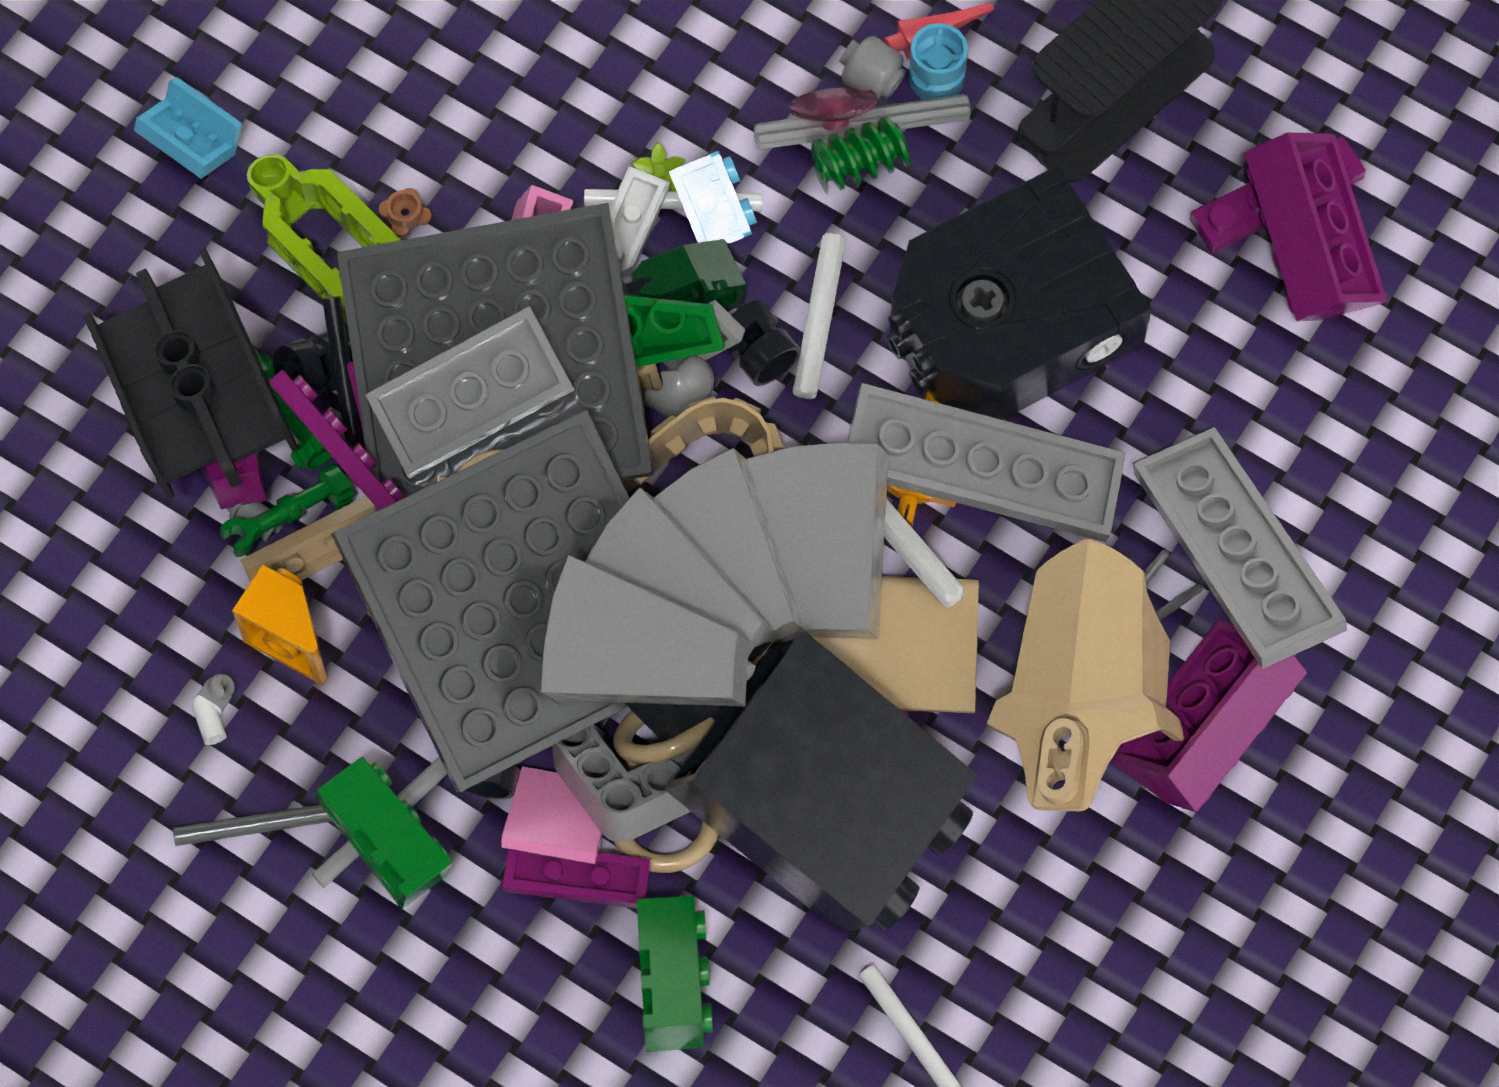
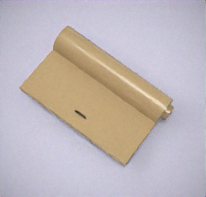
M882 576L879 639L813 637L899 710L975 713L978 580L957 579L963 586L964 597L960 602L948 608L938 601L919 577ZM764 653L754 659L753 664L756 665Z

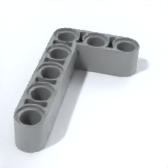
M592 725L552 745L555 770L601 833L609 840L614 842L633 840L691 812L665 791L664 787L693 748L674 758L661 762H649L627 772Z

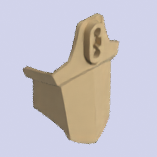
M1089 538L1059 552L1037 570L1012 692L996 700L987 721L988 727L1017 742L1025 772L1027 797L1031 806L1037 810L1084 811L1089 808L1109 762L1122 743L1156 731H1162L1174 741L1184 740L1180 719L1166 707L1170 639L1159 621L1148 596L1145 574L1134 562L1120 552ZM1071 735L1069 742L1064 745L1065 751H1061L1058 746L1059 741L1064 736ZM1065 780L1062 788L1052 789L1056 782Z

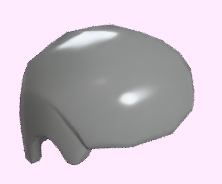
M697 356L688 357L682 361L677 370L662 371L660 373L663 381L662 388L660 390L648 388L644 393L645 403L666 418L671 415L677 417L688 409V404L710 398L714 386L713 370L709 363Z

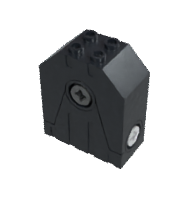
M1057 165L1026 181V183L1024 182L909 240L892 296L891 315L888 316L890 334L887 335V341L896 358L901 359L904 357L912 371L909 372L910 379L921 396L929 392L934 400L940 404L1003 420L1109 365L1111 362L1113 363L1144 347L1152 308L1137 288L1136 283L1121 260L1118 259L1098 225L1090 216L1089 211L1074 188L1069 184L1061 168Z

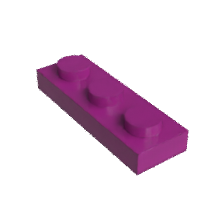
M508 849L502 888L504 892L637 909L636 899L647 898L652 863L649 858L598 852L595 864Z

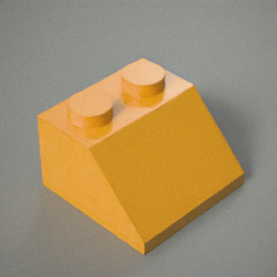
M262 564L232 610L243 642L323 686L327 675L313 618L303 586H301L302 581L286 569L278 568L277 571H274Z

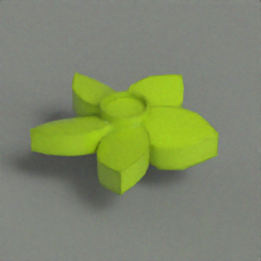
M657 141L652 149L651 158L640 157L632 161V163L640 171L669 181L670 190L677 191L669 171L681 167L686 158L671 156L666 159V150Z

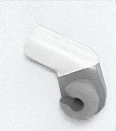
M217 674L209 678L192 704V709L205 745L217 744L227 737L220 715L231 700L235 685L232 678L226 674Z

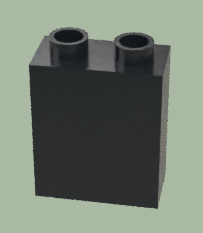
M803 630L773 641L755 665L753 675L746 682L745 706H732L724 716L711 724L664 787V790L836 931L869 928L872 923L885 931L899 921L917 897L919 885L911 880L907 874L925 849H930L936 855L944 853L957 841L969 825L973 811L960 800L978 775Z

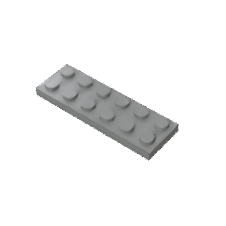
M861 384L858 390L847 443L879 444L889 455L887 485L1104 542L1110 537L1126 456L1125 452L876 386Z
M1215 427L1133 463L1134 475L1262 669L1347 631L1346 618Z

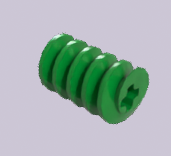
M887 116L879 118L877 128L871 122L863 123L861 135L855 128H849L845 131L844 140L840 135L834 133L829 135L828 146L821 139L814 140L811 145V156L815 172L826 194L828 193V181L831 180L839 190L845 189L844 176L848 174L856 185L861 184V170L866 169L872 179L878 178V164L880 163L883 164L888 173H893L895 158H899L905 168L911 166L910 154L903 132L897 123H893Z

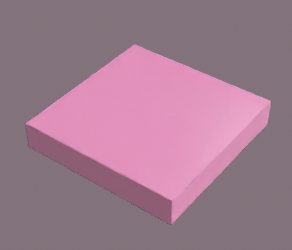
M522 766L502 834L501 847L595 864L603 834L571 790L556 772Z

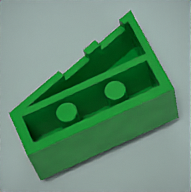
M362 756L316 790L315 798L402 910L445 878L453 862L435 837L431 838L420 825L421 819L413 807L405 799L400 801L389 788L392 782L377 762L370 765Z
M694 895L636 899L646 1052L704 1048L703 1033L713 1032L711 1003L701 1004L700 986L710 985L708 956L698 957L697 946L698 939H706L705 910L695 911Z

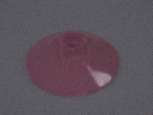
M852 87L829 88L801 95L792 100L789 107L790 113L796 117L808 121L822 122L823 129L840 130L849 126V119L862 115L875 107L878 103V96L872 90H857Z

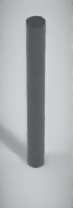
M313 805L174 827L173 836L175 845L181 846L333 822V820L321 805Z

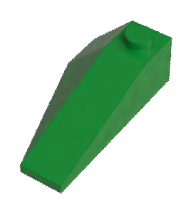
M625 295L636 367L724 350L725 344L712 304Z

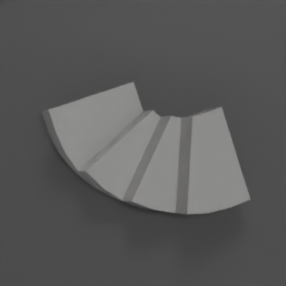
M828 443L788 447L745 459L733 448L689 470L654 498L642 488H639L607 524L585 562L569 555L567 557L552 600L544 643L541 693L559 701L745 706L748 657L755 647L803 630L812 637L879 639L889 455L879 444Z

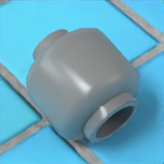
M875 36L865 38L860 44L853 40L839 60L845 66L842 71V82L871 102L877 101L881 97L888 100L902 82L907 71L902 68L904 61L902 54Z

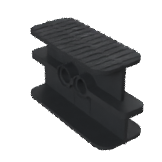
M1097 0L1036 55L1033 66L1034 74L1052 94L1020 122L1017 135L1022 147L1048 170L1059 165L1070 183L1079 182L1088 177L1164 107L1190 86L1192 82L1209 69L1214 61L1215 48L1212 42L1198 28L1218 11L1222 0Z
M205 247L199 249L205 264L204 266L156 287L146 268L136 272L148 302L100 324H97L89 310L83 314L115 389V393L125 412L126 419L140 447V451L153 472L158 485L162 487L169 500L175 497L170 482L215 461H218L230 486L234 488L243 484L235 462L285 439L292 452L299 450L229 292Z

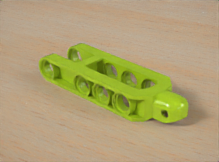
M279 154L261 156L249 166L247 180L252 193L264 204L262 225L268 232V245L322 299L340 296L344 322L348 325L340 271L336 267L331 269L314 252L312 243L307 238L302 240L291 229V225L311 209H324L361 247L395 242L401 239L331 170L309 169L299 172L285 157Z

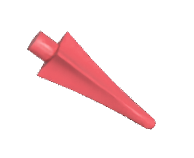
M985 3L945 14L897 21L898 32L883 38V42L897 51L903 50L908 60L910 59L913 37L920 29L936 23L951 25L959 29L991 13L994 10V6L992 3Z

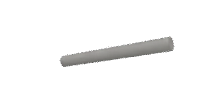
M440 757L397 795L400 801L405 799L413 807L447 775ZM347 841L314 871L312 876L325 888L358 858L359 854Z

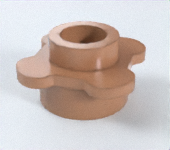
M413 188L394 192L388 200H384L379 206L380 215L389 220L392 225L391 230L398 237H406L411 229L418 225H427L432 218L430 209L422 206L419 193ZM403 210H408L409 214L404 216L401 214V212Z

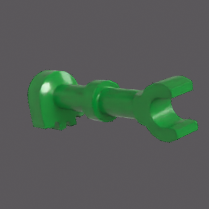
M254 349L268 381H270L275 376L273 361L266 353L260 356L258 351ZM271 386L291 432L298 441L299 450L292 452L290 455L296 466L310 471L326 464L332 459V455Z
M331 464L319 471V482L294 496L289 494L277 499L276 506L256 517L246 519L232 518L225 521L221 526L220 536L222 539L228 538L233 534H239L244 537L243 540L234 544L233 551L236 557H243L251 551L253 543L263 533L285 521L293 523L301 518V512L326 498L337 510L353 502L354 493L351 490L353 486L340 468L335 464Z

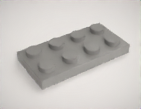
M529 306L365 394L406 475L411 479L575 389L538 319Z

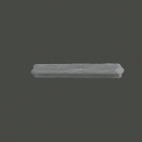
M959 94L757 123L754 126V139L757 148L762 150L810 143L816 139L824 141L828 140L829 135L834 133L844 138L846 129L855 128L861 135L863 123L871 122L877 128L879 118L885 116L891 119L893 123L896 122L900 129L968 120L971 114V107L968 96Z

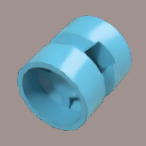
M942 23L930 24L920 29L913 37L910 49L908 78L911 89L921 99L958 95L963 89L968 46L966 38L958 29Z

